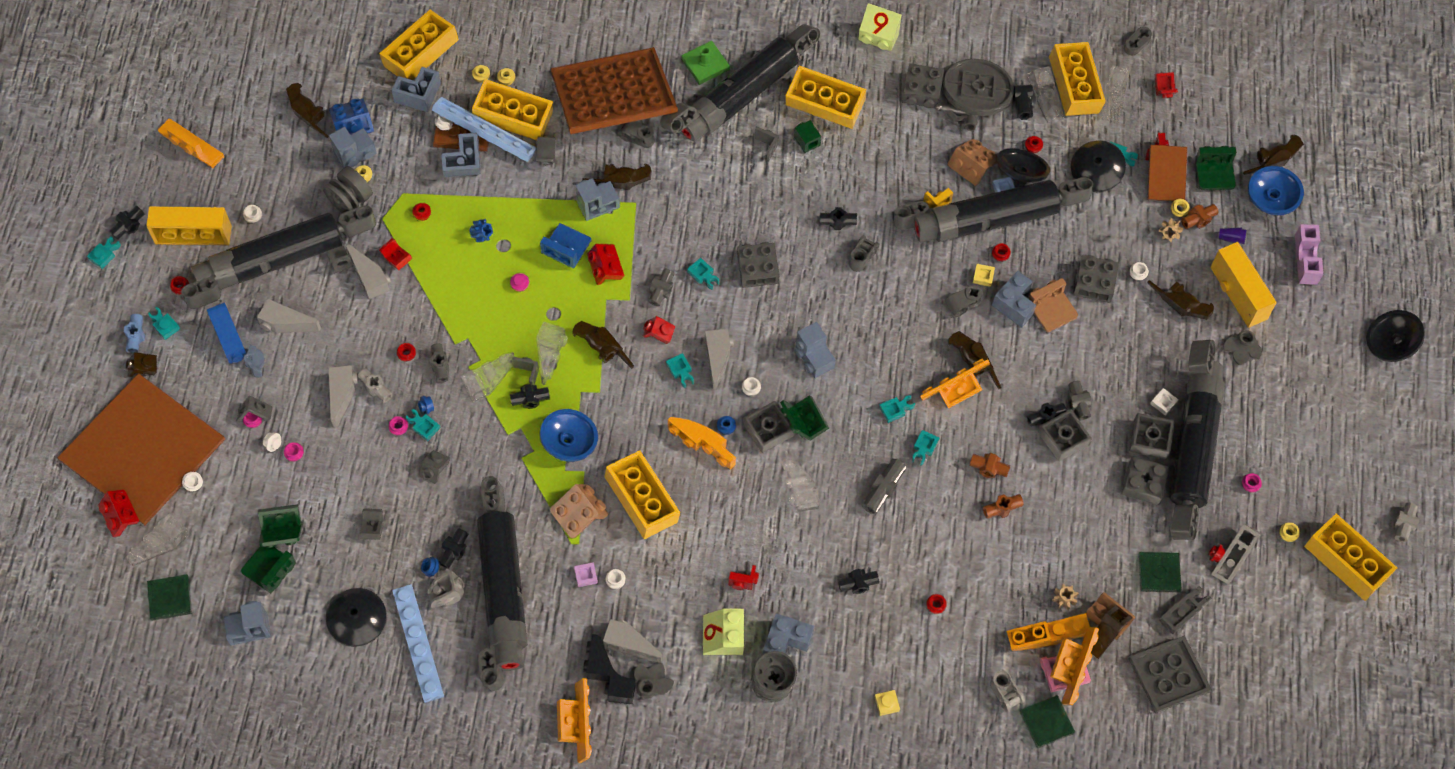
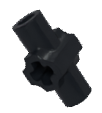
M137 205L129 213L126 210L120 212L114 221L116 225L109 232L117 240L125 233L128 235L134 234L140 225L138 220L145 213Z
M835 207L831 213H820V225H830L834 230H841L846 225H857V213H847L842 207Z
M532 384L524 385L520 388L521 392L510 394L512 406L523 404V407L528 409L539 406V401L550 400L548 387L537 389V385Z
M1045 403L1042 404L1039 411L1027 414V422L1031 427L1044 424L1066 412L1067 409L1064 403L1057 405Z
M458 528L453 537L448 536L444 540L440 549L443 554L438 561L441 566L449 569L454 560L459 561L462 558L467 547L464 542L469 536L466 531Z
M864 569L853 570L848 573V577L838 579L840 592L852 590L853 594L864 593L869 590V586L880 583L877 571L865 573Z

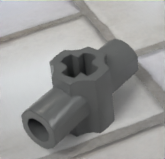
M665 268L660 277L656 276L653 279L650 287L652 294L648 300L650 304L660 306L663 297L667 299L670 296L673 288V282L671 281L675 275L672 270Z
M436 343L431 345L432 356L430 357L432 370L436 375V381L444 383L448 381L447 370L449 369L447 356L443 351V345Z
M1073 381L1068 384L1070 389L1068 394L1069 407L1072 411L1076 410L1079 420L1089 419L1091 417L1089 407L1092 405L1090 393L1087 390L1083 391L1080 381Z

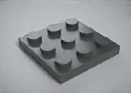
M1185 635L1129 657V661L1155 714L1212 691Z

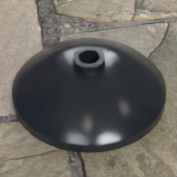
M1101 140L1091 141L1079 147L1074 153L1070 166L1073 179L1083 177L1091 179L1093 182L1092 192L1108 191L1117 186L1123 179L1126 170L1125 157L1121 150L1110 142ZM1099 159L1101 162L1096 163L1095 160Z
M1004 149L998 153L996 158L999 168L1010 178L1019 182H1040L1045 180L1050 173V167L1043 158L1023 149Z
M1405 310L1389 311L1380 315L1371 323L1366 335L1367 346L1370 352L1380 360L1386 362L1402 361L1413 356L1420 349L1424 342L1425 329L1421 320L1415 314Z
M353 588L341 592L331 601L326 611V626L330 635L337 642L351 647L363 646L374 641L383 631L387 620L386 608L381 598L374 592L363 588ZM353 610L358 611L355 615H351V612Z

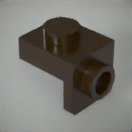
M134 352L126 361L128 377H133L135 373L154 376L157 373V355Z

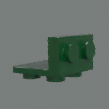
M1199 147L1195 157L1198 184L1201 190H1232L1235 188L1233 160L1237 153L1236 147Z
M807 396L795 405L785 400L780 402L782 405L781 412L790 420L791 424L789 426L794 434H799L802 438L804 437L811 441L829 429L812 396Z
M298 504L258 509L261 527L259 546L271 548L277 544L292 545L300 540L302 522Z
M260 546L242 567L241 573L271 594L281 584L285 576L292 571L296 561L288 551L282 553L275 547L266 548L265 546Z

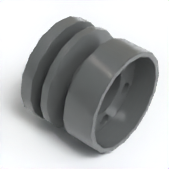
M346 166L337 174L338 180L331 179L330 184L323 186L324 194L341 213L358 208V202L364 203L373 195L367 181L349 166Z
M771 651L762 655L756 662L751 677V685L755 694L768 702H778L786 698L796 681V664L790 656L783 652ZM772 676L773 679L777 680L776 682H774L773 680H769V678Z

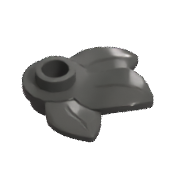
M1249 330L1241 331L1237 336L1229 337L1223 346V350L1233 352L1234 361L1238 365L1245 364L1250 357L1259 360L1262 354V349L1256 343L1254 333Z
M663 663L655 664L649 669L639 664L635 669L634 678L638 683L636 690L641 698L649 699L655 694H665L673 687L674 681L665 678ZM648 686L650 687V691L644 692L643 688Z

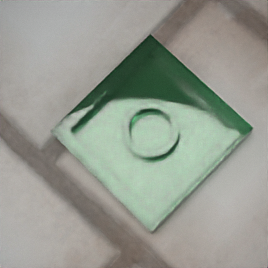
M1139 552L1141 592L1180 593L1182 591L1179 553Z
M188 574L147 581L151 621L192 614Z
M1058 695L1020 710V714L1037 749L1075 734V730Z

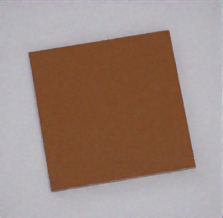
M654 47L550 69L570 134L678 112L676 102Z
M138 373L57 458L104 495L107 491L124 489L138 516L139 522L145 526L183 486L182 480L185 474L196 472L225 441V437Z

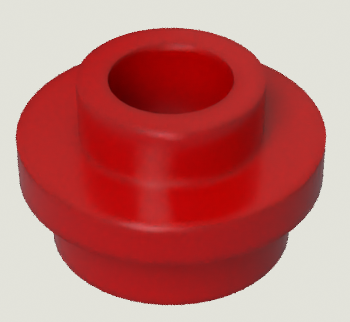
M1030 136L1025 142V147L1027 151L1035 154L1042 150L1043 141L1037 136Z
M426 203L416 204L412 210L413 216L419 221L427 220L431 215L430 206Z
M1004 243L997 244L992 250L993 258L1001 262L1008 260L1011 254L1010 248Z
M177 276L172 279L170 288L173 293L180 295L182 288L188 285L189 281L185 277Z
M403 343L397 349V356L402 361H411L416 356V349L410 343ZM406 351H409V352H410L409 354L404 355V352H406Z
M1222 544L1213 545L1208 553L1210 561L1218 563L1226 552Z
M933 594L927 599L926 605L931 613L940 614L946 609L947 602L942 595ZM938 602L940 606L934 607L933 603Z

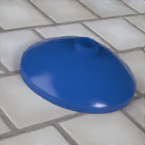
M1267 166L1259 169L1252 175L1248 184V194L1253 204L1261 211L1271 215H1286L1295 211L1300 206L1304 197V188L1300 179L1290 170L1279 166Z
M561 409L552 412L544 419L540 428V440L545 450L553 457L562 461L575 462L583 460L593 453L598 442V431L593 421L582 412L572 409Z

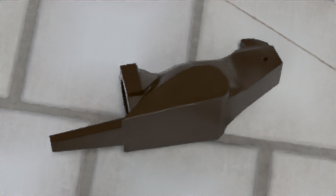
M291 84L286 88L295 115L312 129L328 138L329 136L315 125L325 117L323 107L315 106L311 99L302 95L301 84Z
M1291 135V139L1286 144L1275 145L1270 149L1260 148L1257 152V159L1261 166L1246 170L1243 174L1255 173L1267 166H1285L1304 145L1301 138L1297 135Z
M605 164L604 179L593 180L597 185L611 181L616 189L630 190L638 184L651 180L652 170L648 164H644L645 166L638 169L629 167L616 168L614 164ZM582 178V181L589 180L591 178Z
M1150 280L1147 282L1181 316H1192L1207 320L1213 314L1214 305L1212 303L1210 305L1200 303L1194 295L1184 291V285L1179 284L1177 281L1167 292H1164Z
M580 321L574 326L573 336L577 335L584 338L590 347L599 353V360L602 359L604 363H607L615 355H618L631 369L634 368L633 363L624 353L623 348L605 327H596L584 321Z
M958 331L949 337V346L952 344L960 350L963 360L969 365L970 369L974 367L973 363L980 359L984 361L989 360L982 344L972 340L962 332ZM991 362L987 367L974 373V376L977 377L988 371L998 390L1002 388Z

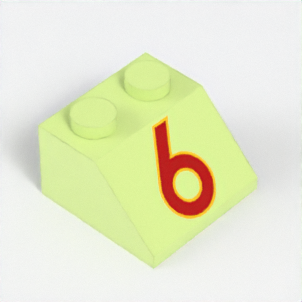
M868 3L859 30L858 40L883 50L892 51L899 36L902 15Z
M720 609L703 615V655H743L744 609Z

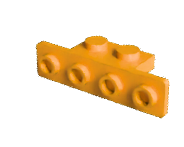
M170 118L158 129V132L169 139L174 145H178L186 153L193 155L211 168H214L224 158L222 152Z
M980 359L973 363V368L969 370L964 368L956 373L957 376L951 380L947 377L940 381V386L934 389L931 386L923 390V395L920 396L921 400L924 401L940 392L949 409L981 392L982 388L974 373L990 365L989 360L984 361Z
M1096 627L1087 628L1081 645L1068 639L1062 640L1050 677L1067 684L1061 702L1063 705H1073L1078 699V689L1084 681L1086 665L1091 661V651L1093 645L1098 640L1097 633L1099 629Z
M582 678L575 683V700L559 699L557 701L558 742L577 743L578 763H583L589 759L592 751L591 745H589L591 727L588 721L590 706L588 705L589 686L587 685V678Z

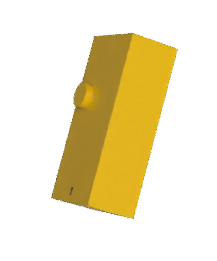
M428 10L379 54L384 67L397 77L400 76L414 80L418 76L421 67H429L459 39L454 25L432 10Z
M1089 43L1054 44L1049 59L1065 116L1099 114L1106 101Z
M799 66L786 94V106L853 129L866 99V89Z
M484 79L472 107V113L503 130L537 140L538 137H543L553 113V101Z
M149 206L146 225L155 244H230L232 225L224 207Z
M1236 242L1219 249L1210 268L1218 279L1222 291L1226 292L1248 328L1268 320L1277 302L1240 244Z
M640 450L606 466L604 476L644 540L678 523L680 511Z
M1337 513L1304 546L1364 601L1397 569L1390 560Z

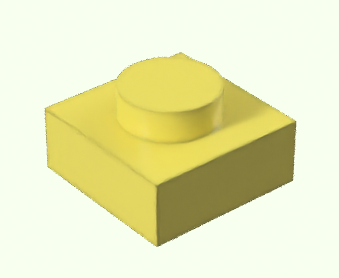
M976 264L973 283L991 287L995 267Z
M895 690L875 694V701L880 716L900 712Z

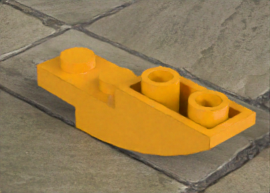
M676 417L668 419V430L674 436L678 435L688 448L692 447L697 451L702 446L705 453L708 455L712 454L722 467L726 466L730 470L736 465V457L726 449L727 440L720 434L691 420Z
M1084 613L1048 623L1043 621L1007 630L1012 651L1029 650L1058 645L1062 643L1063 639L1072 641L1074 638L1082 637L1090 625L1087 615Z

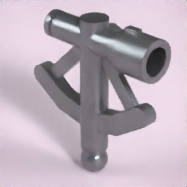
M951 103L949 105L937 104L935 106L937 111L947 112L949 119L954 125H958L960 120L966 119V130L974 131L978 124L977 115L965 113L954 107Z

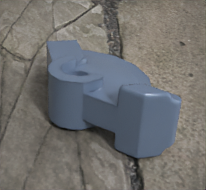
M250 345L247 354L244 355V363L246 367L251 369L254 377L259 378L263 376L261 368L264 365L265 358L256 346Z

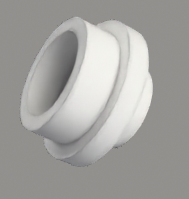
M440 115L434 121L440 130H449L453 125L452 121Z
M248 205L243 211V217L247 222L255 223L261 219L262 211L256 205Z
M1137 262L1130 267L1129 272L1133 279L1144 280L1148 276L1149 270L1144 263Z
M749 377L742 383V391L748 396H755L761 390L760 382L754 377Z
M275 432L268 433L264 437L263 445L268 451L273 452L280 447V434Z
M197 472L185 474L182 480L184 488L191 492L199 490L203 483L201 475Z
M613 569L607 573L605 580L610 588L619 589L625 584L626 578L621 570Z

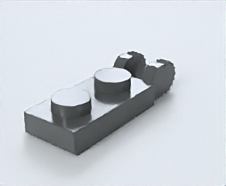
M1200 586L1190 594L1185 595L1160 617L1159 621L1172 634L1184 626L1212 599L1209 595L1205 596L1199 603L1194 599L1203 590Z

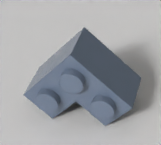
M421 67L415 81L398 76L391 90L394 103L428 112L441 85L439 71Z
M346 127L329 134L334 155L343 168L346 166L352 168L357 163L370 159L373 155L377 154L375 145L364 128L351 135Z
M477 133L458 134L460 152L441 153L444 177L481 174Z
M592 178L583 180L576 185L577 204L586 221L620 208L619 197L611 181L600 183L596 186Z
M1017 271L995 295L992 306L1022 328L1033 316L1036 304L1025 297L1030 292L1033 281Z
M818 322L797 331V338L795 340V353L799 359H803L807 372L809 374L812 373L814 378L834 369L836 361L826 346L827 336Z
M249 601L245 605L240 606L241 612H232L229 616H224L226 638L230 646L271 638L268 614L261 601Z
M776 613L763 649V655L771 651L786 653L788 646L807 652L814 633V625Z

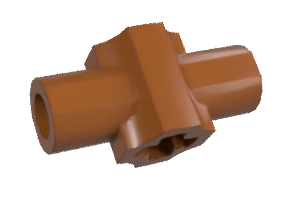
M1198 204L1188 212V216L1181 219V223L1185 229L1195 225L1201 229L1211 222L1212 217L1218 215V208L1215 204L1205 208Z
M985 453L984 457L973 454L969 466L980 469L979 473L987 478H995L996 474L1007 478L1011 465L1001 463V458L996 454Z
M1003 494L998 496L996 502L983 506L982 509L987 519L994 516L1005 518L1009 516L1011 510L1022 507L1024 502L1020 494L1011 497Z

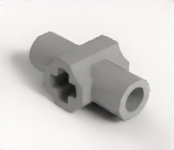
M363 369L358 374V378L366 385L369 395L372 397L377 396L384 403L391 399L392 393L384 386L381 376L378 374L373 375L367 369Z
M1406 503L1403 511H1399L1394 522V527L1397 528L1395 535L1397 541L1407 542L1409 535L1415 532L1419 523V518L1416 517L1418 510L1416 504Z

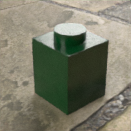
M811 120L802 122L795 127L794 138L804 153L821 145V135Z

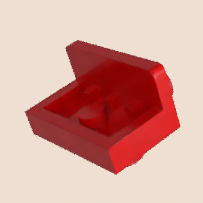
M595 244L587 253L597 285H601L605 279L621 280L625 276L614 244Z
M124 489L107 491L98 504L99 511L102 513L107 528L113 537L121 536L127 525L139 522L138 516Z

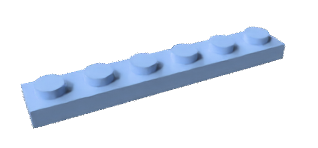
M443 97L433 105L432 111L438 115L447 118L471 133H477L478 136L486 139V141L512 153L519 159L528 162L536 152V147Z
M412 584L392 590L424 703L442 698L444 693Z

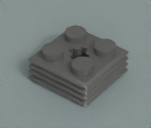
M776 401L743 418V425L762 453L794 436L789 426L791 424L790 421L783 415Z
M1071 409L1040 425L1038 433L1058 461L1087 447L1092 440Z
M1137 413L1134 418L1129 451L1166 460L1170 454L1175 421Z
M1132 456L1129 461L1122 495L1159 505L1163 498L1170 467Z

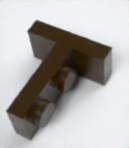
M1117 605L1104 615L1097 627L1099 629L1097 633L1098 640L1093 645L1091 654L1097 659L1101 658L1121 630L1132 619L1130 615Z

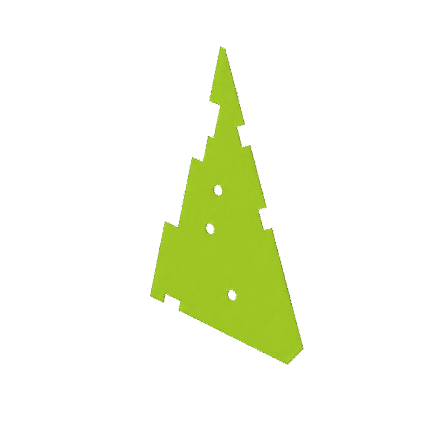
M403 193L382 220L393 239L413 258L408 264L454 344L456 345L469 339L480 361L468 366L507 435L519 429L524 433L534 452L521 459L551 509L575 484H584L585 471H565L566 461L553 457L543 447L540 440V428L544 419L554 411L561 409L579 411L581 392L600 393L602 359L599 360V353L593 350L584 338L577 335L574 337L572 331L574 326L580 321L596 327H605L606 300L630 301L636 203L620 202V208L613 210V214L606 213L586 221L577 204V200ZM426 203L430 206L431 215L427 220L419 221L413 216L412 210L416 204ZM486 219V223L492 226L493 234L489 237V241L476 242V238H471L470 228L474 225L473 221ZM560 223L591 237L592 241L575 268L569 267L541 253L540 242L542 238L550 239ZM501 240H507L510 242L511 248L506 252H500L496 248L497 243ZM595 244L615 245L625 275L621 280L605 279L601 285L596 284L587 253ZM518 273L525 274L529 278V286L521 292L514 290L510 284L512 276ZM550 308H557L561 311V316L557 320H550L546 316L547 311ZM513 357H526L538 362L539 372L535 385H537V389L548 387L550 400L539 401L540 405L533 409L524 408L523 404L512 406L510 394L521 392L520 388L530 384L529 380L532 371L514 368ZM545 359H554L557 362V367L553 371L544 370L542 363ZM563 529L570 543L579 545L580 534L576 538H570Z

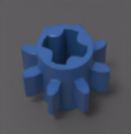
M486 219L473 221L474 225L470 228L471 238H476V242L489 241V237L493 234L491 224L486 223Z

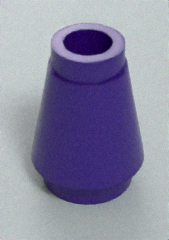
M1242 227L1220 228L1219 239L1230 243L1238 242L1239 244H1245L1247 230L1242 229Z

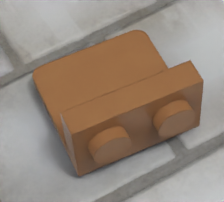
M971 139L955 149L947 166L976 186L980 183L986 170L997 164V154L984 147L980 141Z
M1063 278L1057 281L1052 280L1045 287L1035 288L1029 296V300L1036 304L1034 315L1046 332H1051L1078 317L1077 311L1064 294L1066 282Z
M575 484L550 509L552 515L570 538H576L595 519H605L609 515L605 504L595 497L594 490L586 484Z

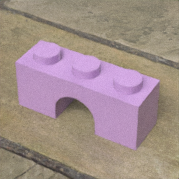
M1300 224L1295 234L1299 284L1318 285L1323 276L1322 258L1317 257V249L1320 243L1319 225Z

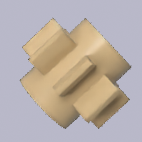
M1170 218L1169 222L1163 221V227L1159 229V232L1163 233L1162 239L1167 238L1170 242L1174 238L1179 239V233L1183 231V228L1179 227L1180 221H1173L1172 218Z
M1062 584L1061 590L1055 589L1054 593L1057 596L1053 598V601L1058 603L1059 609L1066 607L1069 610L1070 604H1077L1078 601L1074 598L1079 593L1074 592L1073 585L1068 587Z

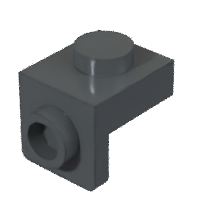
M433 450L422 461L419 476L436 484L439 474L449 464L450 457Z
M363 509L360 539L380 540L384 525L382 509Z

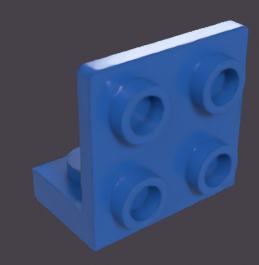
M352 99L348 103L335 104L329 108L336 131L346 127L350 135L363 128L367 134L374 132L364 99Z
M560 223L550 239L542 238L540 242L541 253L569 267L575 268L592 240L591 237Z

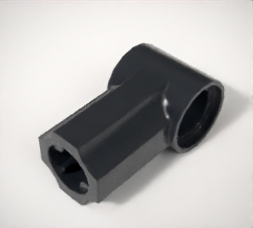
M1014 85L1013 101H1016L1017 118L1021 120L1033 117L1032 85Z

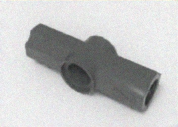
M892 458L882 475L880 474L876 478L871 492L862 504V507L870 514L876 515L886 499L892 496L897 487V482L907 468L902 461Z

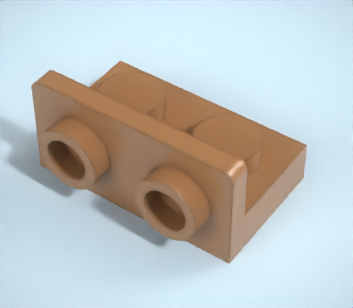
M1103 592L1087 610L1086 615L1097 625L1101 623L1104 615L1116 605L1132 617L1131 621L1115 638L1117 640L1127 630L1135 616Z

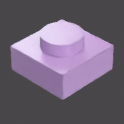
M594 562L574 566L578 587L598 583Z

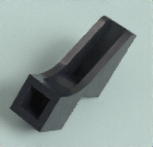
M592 634L591 641H587L586 653H589V658L584 660L583 672H586L587 679L607 681L604 694L608 695V702L633 705L635 679L621 676L613 669L601 637Z

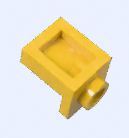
M947 188L944 191L938 192L933 197L927 191L924 193L923 202L928 204L929 209L947 205L952 202L953 192Z

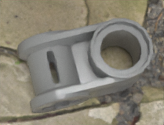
M1006 671L996 672L990 682V686L1003 710L1009 712L1012 707L1024 704L1025 698L1010 674ZM998 678L1003 679V680L1005 681L1006 685H1005V686H1000V685H998V683L996 682V679H998Z

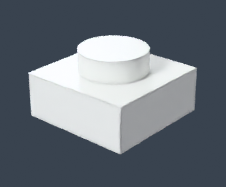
M1163 388L1151 401V405L1166 416L1177 404L1178 399Z

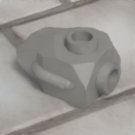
M450 570L435 578L428 587L427 591L431 599L430 605L432 608L455 604L460 601L464 594V582L453 571Z

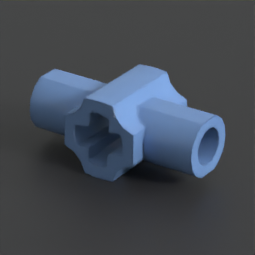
M132 314L130 323L124 326V334L127 337L126 351L128 353L138 352L139 344L145 340V334L142 330L143 316L140 314Z

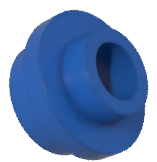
M421 396L420 401H418L419 410L428 415L431 411H434L432 399L430 396Z
M723 416L717 421V429L720 433L729 435L735 431L736 422L730 416ZM729 423L730 425L725 427L723 424Z
M435 557L425 558L421 564V571L428 577L434 576L439 570L438 559Z

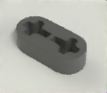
M1147 27L1138 28L1126 40L1124 51L1132 56L1138 54L1150 42L1152 31Z

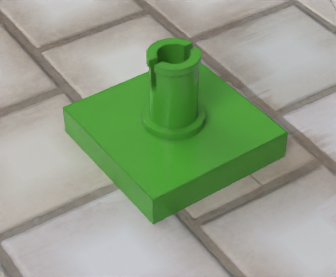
M713 41L681 55V60L699 85L730 70V65Z

